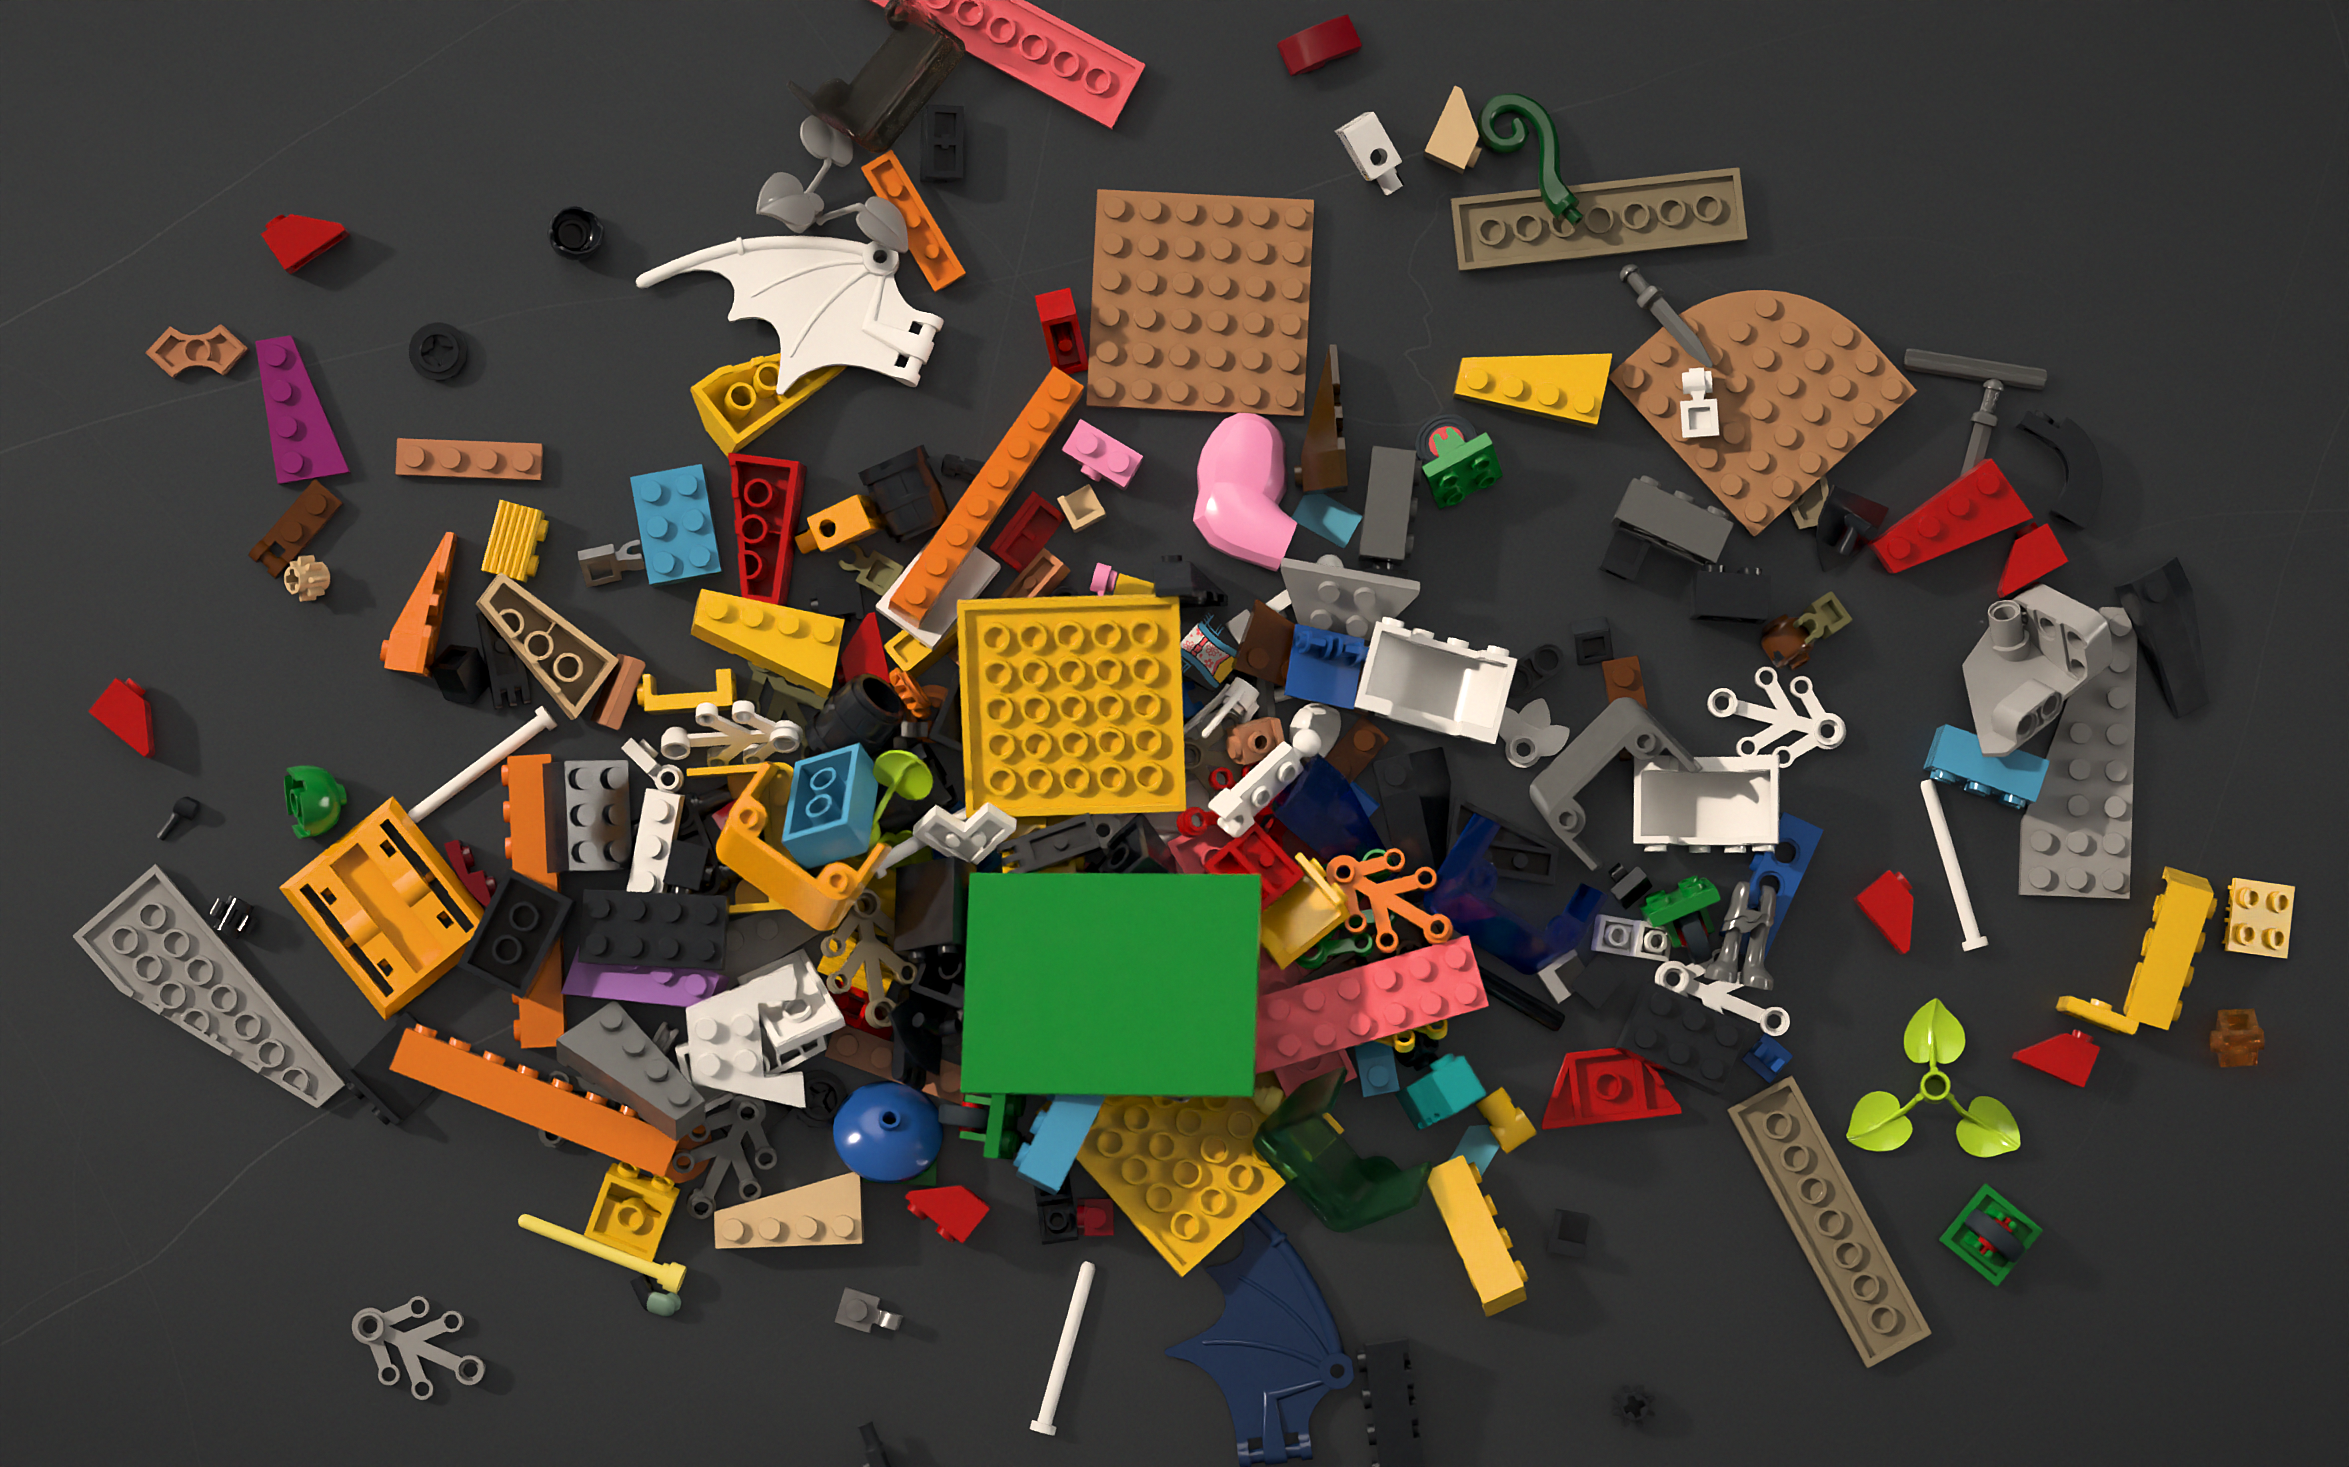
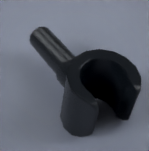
M188 796L177 800L170 819L157 834V837L164 841L180 821L181 816L192 820L198 811L200 802Z

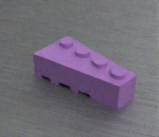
M578 946L561 994L571 997L687 1008L725 992L730 977L711 970L583 964L578 962Z

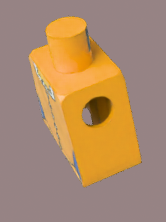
M854 495L808 517L807 521L810 528L794 536L802 554L817 548L821 552L831 553L848 546L849 543L853 544L885 529L874 511L875 507L871 497ZM833 523L836 526V531L834 535H832L830 531L831 525Z

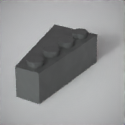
M615 1000L556 1039L557 1061L567 1068L570 1066L581 1073L584 1080L593 1086L597 1084L609 1092L612 1099L621 1105L625 1103L637 1111L640 1118L677 1142L705 1122V1099Z

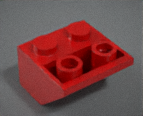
M964 1184L912 1190L905 1196L910 1201L907 1208L924 1221L929 1216L939 1224L935 1231L951 1244L956 1240H959L961 1243L965 1242L992 1208Z

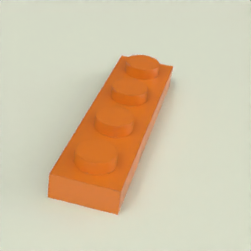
M893 150L886 152L861 167L877 197L888 200L901 212L907 227L908 248L934 292L937 293L964 277L966 272Z

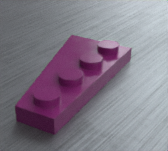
M289 335L255 341L277 483L283 485L351 473L294 338Z

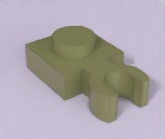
M849 543L847 547L856 553L855 562L847 564L842 560L838 562V565L849 573L860 572L856 582L882 597L906 569L873 550L868 559L864 550L852 543Z
M1830 591L1804 609L1803 612L1805 614L1797 619L1793 626L1795 629L1800 626L1806 627L1809 631V637L1804 641L1806 644H1811L1821 636L1824 640L1853 619L1834 593Z

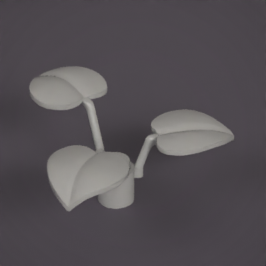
M818 113L807 117L801 124L800 138L810 154L816 158L824 159L822 168L805 192L800 181L793 175L785 172L773 174L761 189L756 213L776 218L784 222L792 231L803 233L814 222L822 225L827 220L858 211L860 213L856 217L857 224L870 239L893 251L905 254L909 246L905 220L899 209L884 198L873 196L865 202V205L856 203L823 214L824 202L819 195L813 192L831 167V162L841 167H845L850 163L853 156V146L847 132L832 118Z

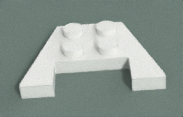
M793 964L783 966L778 971L764 977L762 975L751 980L750 983L731 991L727 990L686 1008L692 1083L796 1107H806L803 1072L765 1075L763 1069L758 1003L796 1000Z

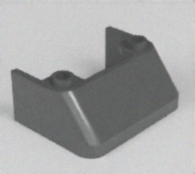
M1621 697L1614 700L1534 779L1530 786V798L1549 826L1592 871L1600 870L1605 864L1577 836L1585 827L1586 813L1573 797L1624 747L1634 757L1641 760L1653 759L1667 748L1691 773H1698L1703 768L1639 701L1631 697Z

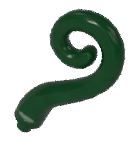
M1503 93L1492 97L1482 107L1477 119V128L1482 141L1488 148L1500 154H1511L1519 151L1525 146L1529 138L1530 132L1525 122L1520 118L1513 119L1511 124L1513 135L1507 138H1503L1495 132L1494 124L1500 115L1508 112L1518 113L1527 118L1535 127L1539 137L1538 185L1542 199L1558 221L1566 218L1572 226L1577 225L1584 216L1577 210L1579 200L1567 188L1561 178L1559 139L1555 124L1550 115L1538 102L1522 94Z

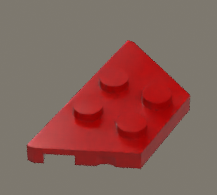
M1615 1048L1566 1053L1541 1122V1130L1682 1114V1111L1654 1068L1614 1050Z

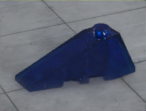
M1319 753L1305 765L1304 770L1269 805L1277 819L1328 862L1341 855L1351 856L1358 862H1362L1366 853L1371 850L1381 849L1387 851L1345 776ZM1342 867L1339 869L1346 877L1350 876L1351 870L1349 868ZM1392 872L1386 880L1377 881L1376 884L1393 880L1399 872Z

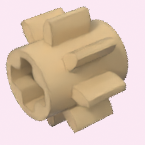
M314 555L298 556V561H290V567L286 569L284 574V582L291 595L299 594V599L303 602L316 600V596L325 594L324 590L327 589L330 583V574L323 562H315Z

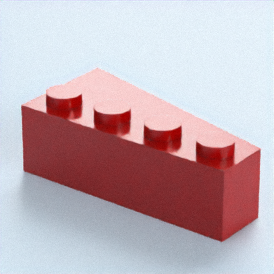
M728 453L729 466H731V491L736 520L734 522L735 533L738 539V563L742 598L787 607L796 546L794 535L798 532L807 467L799 461Z
M1984 459L1868 543V546L1888 573H1897L2034 517L1993 459Z

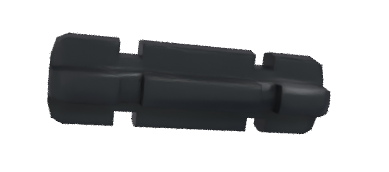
M948 453L943 458L941 473L952 477L959 474L961 475L960 479L973 482L986 462L966 457L963 461L959 460L960 456Z

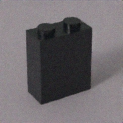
M952 856L896 867L895 953L909 957V962L922 964L930 962L932 957L956 958L960 956V952L967 951L970 873H976V864Z

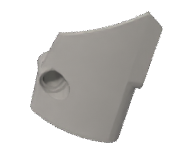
M2039 582L2032 583L2012 600L1998 601L1989 607V627L1962 665L1983 757H2007L2054 720L2060 713L2064 700L2113 662L2110 629L2105 618L2096 610Z

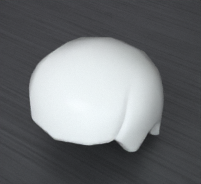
M1321 703L1305 705L1295 714L1291 722L1290 743L1293 746V738L1297 732L1303 729L1314 730L1320 736L1321 748L1313 757H1326L1334 747L1340 733V712Z

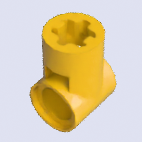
M1500 1087L1478 1102L1476 1107L1483 1117L1488 1119L1491 1124L1488 1127L1503 1151L1508 1154L1536 1135L1537 1132L1520 1107L1515 1108L1510 1102L1511 1098L1505 1089Z

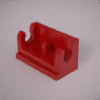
M1032 491L990 546L989 550L1021 574L1042 550L1066 517L1036 492Z

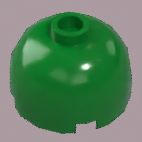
M314 765L288 767L286 771L290 775L284 776V794L288 815L294 814L298 821V824L292 825L297 838L316 837L328 832L338 821L341 806L346 805L347 802L343 784L337 785L333 775L321 767Z

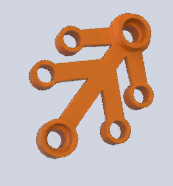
M1395 848L1389 849L1382 857L1358 862L1353 857L1347 855L1337 856L1329 862L1326 868V879L1330 886L1336 883L1349 899L1344 904L1351 916L1344 922L1346 929L1350 933L1355 935L1361 934L1367 928V919L1359 910L1357 890L1370 899L1378 932L1376 944L1380 951L1391 953L1397 949L1399 944L1397 934L1392 930L1387 908L1422 928L1425 938L1432 945L1443 944L1451 940L1453 926L1446 916L1441 914L1430 916L1396 896L1418 889L1423 891L1433 889L1437 883V877L1431 868L1422 867L1416 871L1415 875L1376 884L1365 878V876L1385 870L1393 873L1401 871L1406 863L1402 851ZM1391 855H1398L1401 857V862L1397 866H1390L1387 863L1388 858ZM1342 867H1347L1351 870L1350 876L1346 879H1341L1337 876L1338 870ZM1424 873H1428L1433 877L1428 885H1423L1419 882V877ZM1360 917L1363 920L1361 927L1356 929L1350 927L1349 922L1351 918ZM1442 923L1445 926L1443 933L1436 935L1431 932L1433 924ZM1383 936H1392L1394 943L1390 947L1382 946L1380 941Z

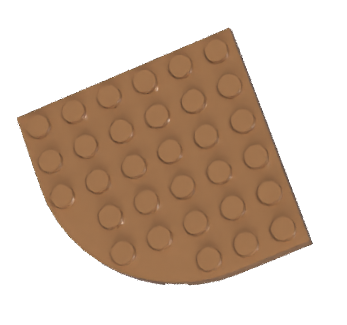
M1747 290L1728 293L1708 299L1679 314V317L1702 342L1713 362L1712 368L1706 367L1688 354L1663 326L1608 376V379L1754 538L1917 392L1878 347L1854 323L1839 312L1804 296L1771 290ZM1704 367V371H1711L1713 388V392L1706 393L1704 400L1717 399L1719 436L1683 438L1680 401H1692L1693 397L1691 398V394H1683L1682 373L1689 372V368Z

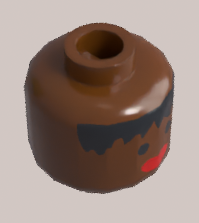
M1784 614L1768 623L1762 629L1764 635L1761 638V646L1777 668L1790 666L1792 671L1811 660L1808 653L1814 648L1815 642L1806 644L1804 641L1809 637V631L1806 627L1794 628L1793 623L1799 619L1798 617L1789 618L1787 614Z

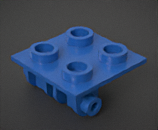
M1295 624L1284 695L1354 710L1361 661L1366 662L1369 647L1364 646L1365 639Z

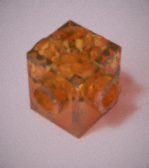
M2218 1010L2216 1031H2210L2209 1039L2211 1052L2217 1053L2220 1067L2257 1065L2258 1050H2264L2265 1041L2263 1029L2258 1027L2255 1010Z

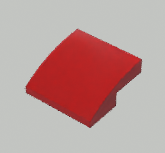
M1256 821L1240 837L1226 844L1203 865V868L1209 874H1260L1262 876L1261 914L1296 885L1305 875Z

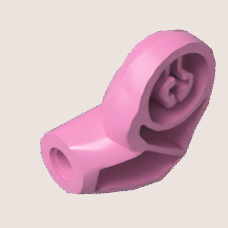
M1237 413L1224 419L1217 426L1202 449L1197 466L1199 494L1195 505L1193 522L1212 548L1231 558L1277 572L1281 559L1286 553L1297 526V522L1278 506L1287 491L1286 444L1279 429L1270 420L1257 414Z

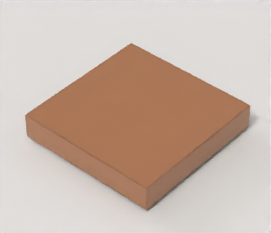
M619 653L616 655L619 661L609 673L590 719L595 723L615 730L621 727L646 666L645 662Z

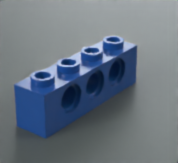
M1782 812L1779 815V843H1787L1791 846L1793 850L1792 860L1789 863H1781L1775 858L1774 852H1755L1748 868L1754 871L1749 881L1748 910H1757L1758 899L1761 893L1759 883L1764 876H1771L1778 883L1774 924L1769 930L1764 960L1824 831L1786 812ZM1724 921L1718 935L1725 938L1726 931H1721L1725 923ZM1751 930L1743 933L1739 954L1746 956Z

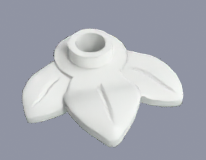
M1543 698L1528 703L1519 714L1508 707L1504 709L1498 733L1506 742L1505 753L1507 759L1516 767L1527 768L1534 765L1541 756L1557 754L1569 737V728L1561 725H1550L1549 709ZM1525 743L1529 746L1530 753L1528 756L1522 757L1518 755L1516 751L1518 744Z

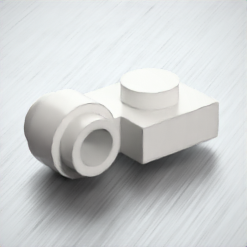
M1704 367L1689 368V372L1682 373L1683 394H1691L1693 400L1680 401L1683 438L1719 436L1717 399L1704 400L1706 393L1713 392L1711 371H1704Z
M630 738L624 744L622 749L652 777L658 790L677 793L683 787L684 775L682 771L670 764L660 766L654 759L659 753L647 741L642 739L637 743L633 738ZM667 773L675 775V782L670 786H666L663 782V778Z

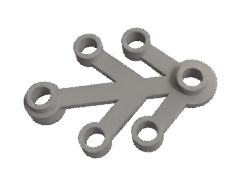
M415 1296L409 1300L408 1304L385 1313L376 1308H366L359 1311L352 1321V1332L358 1341L370 1345L379 1368L378 1379L382 1384L393 1385L401 1378V1370L399 1366L391 1363L384 1341L398 1346L412 1382V1394L419 1400L430 1398L434 1393L435 1386L429 1378H426L418 1355L455 1371L457 1379L463 1384L473 1385L483 1379L486 1368L484 1362L478 1356L467 1355L462 1358L424 1341L446 1331L450 1333L459 1331L464 1324V1318L460 1312L456 1310L447 1311L443 1314L442 1318L404 1333L390 1326L411 1316L415 1318L426 1316L431 1308L430 1302L426 1297ZM416 1300H421L425 1304V1310L421 1314L415 1313L412 1308ZM453 1314L458 1317L459 1324L456 1328L447 1326L446 1318L448 1315ZM368 1319H373L377 1323V1329L374 1333H369L365 1330L364 1324ZM467 1363H474L477 1366L478 1371L475 1376L471 1377L465 1373ZM391 1367L395 1370L396 1377L393 1381H387L384 1378L383 1371L385 1368ZM419 1382L428 1384L429 1393L422 1396L417 1392L416 1388Z

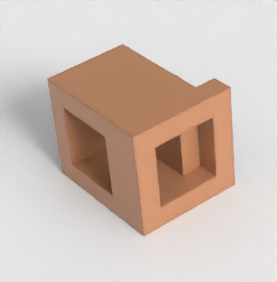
M1261 717L1226 727L1228 736L1226 739V749L1233 763L1247 765L1263 760L1283 741L1285 742L1280 718Z

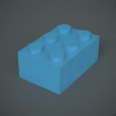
M702 464L630 477L649 585L655 588L724 575L705 467Z
M1945 724L1936 730L1923 770L1931 772L1929 778L1947 785L1957 781L1966 784L1964 790L1981 797L1992 793L2000 796L1999 803L2019 809L2036 802L2050 761L2015 749L2007 757H1983L1977 735Z
M860 743L795 762L782 843L803 870L868 852L878 782L873 776L874 762Z
M1048 1095L1046 1099L1051 1101L1052 1104L1048 1112L1040 1110L1029 1131L1035 1134L1031 1145L1024 1142L1013 1163L1014 1166L1019 1168L1015 1176L1055 1195L1106 1096Z

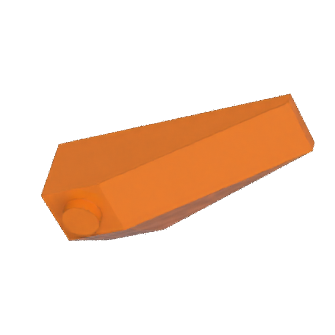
M446 532L390 633V639H384L382 643L380 661L385 662L384 668L389 671L427 678L432 677L430 666L435 661L458 535L455 533Z

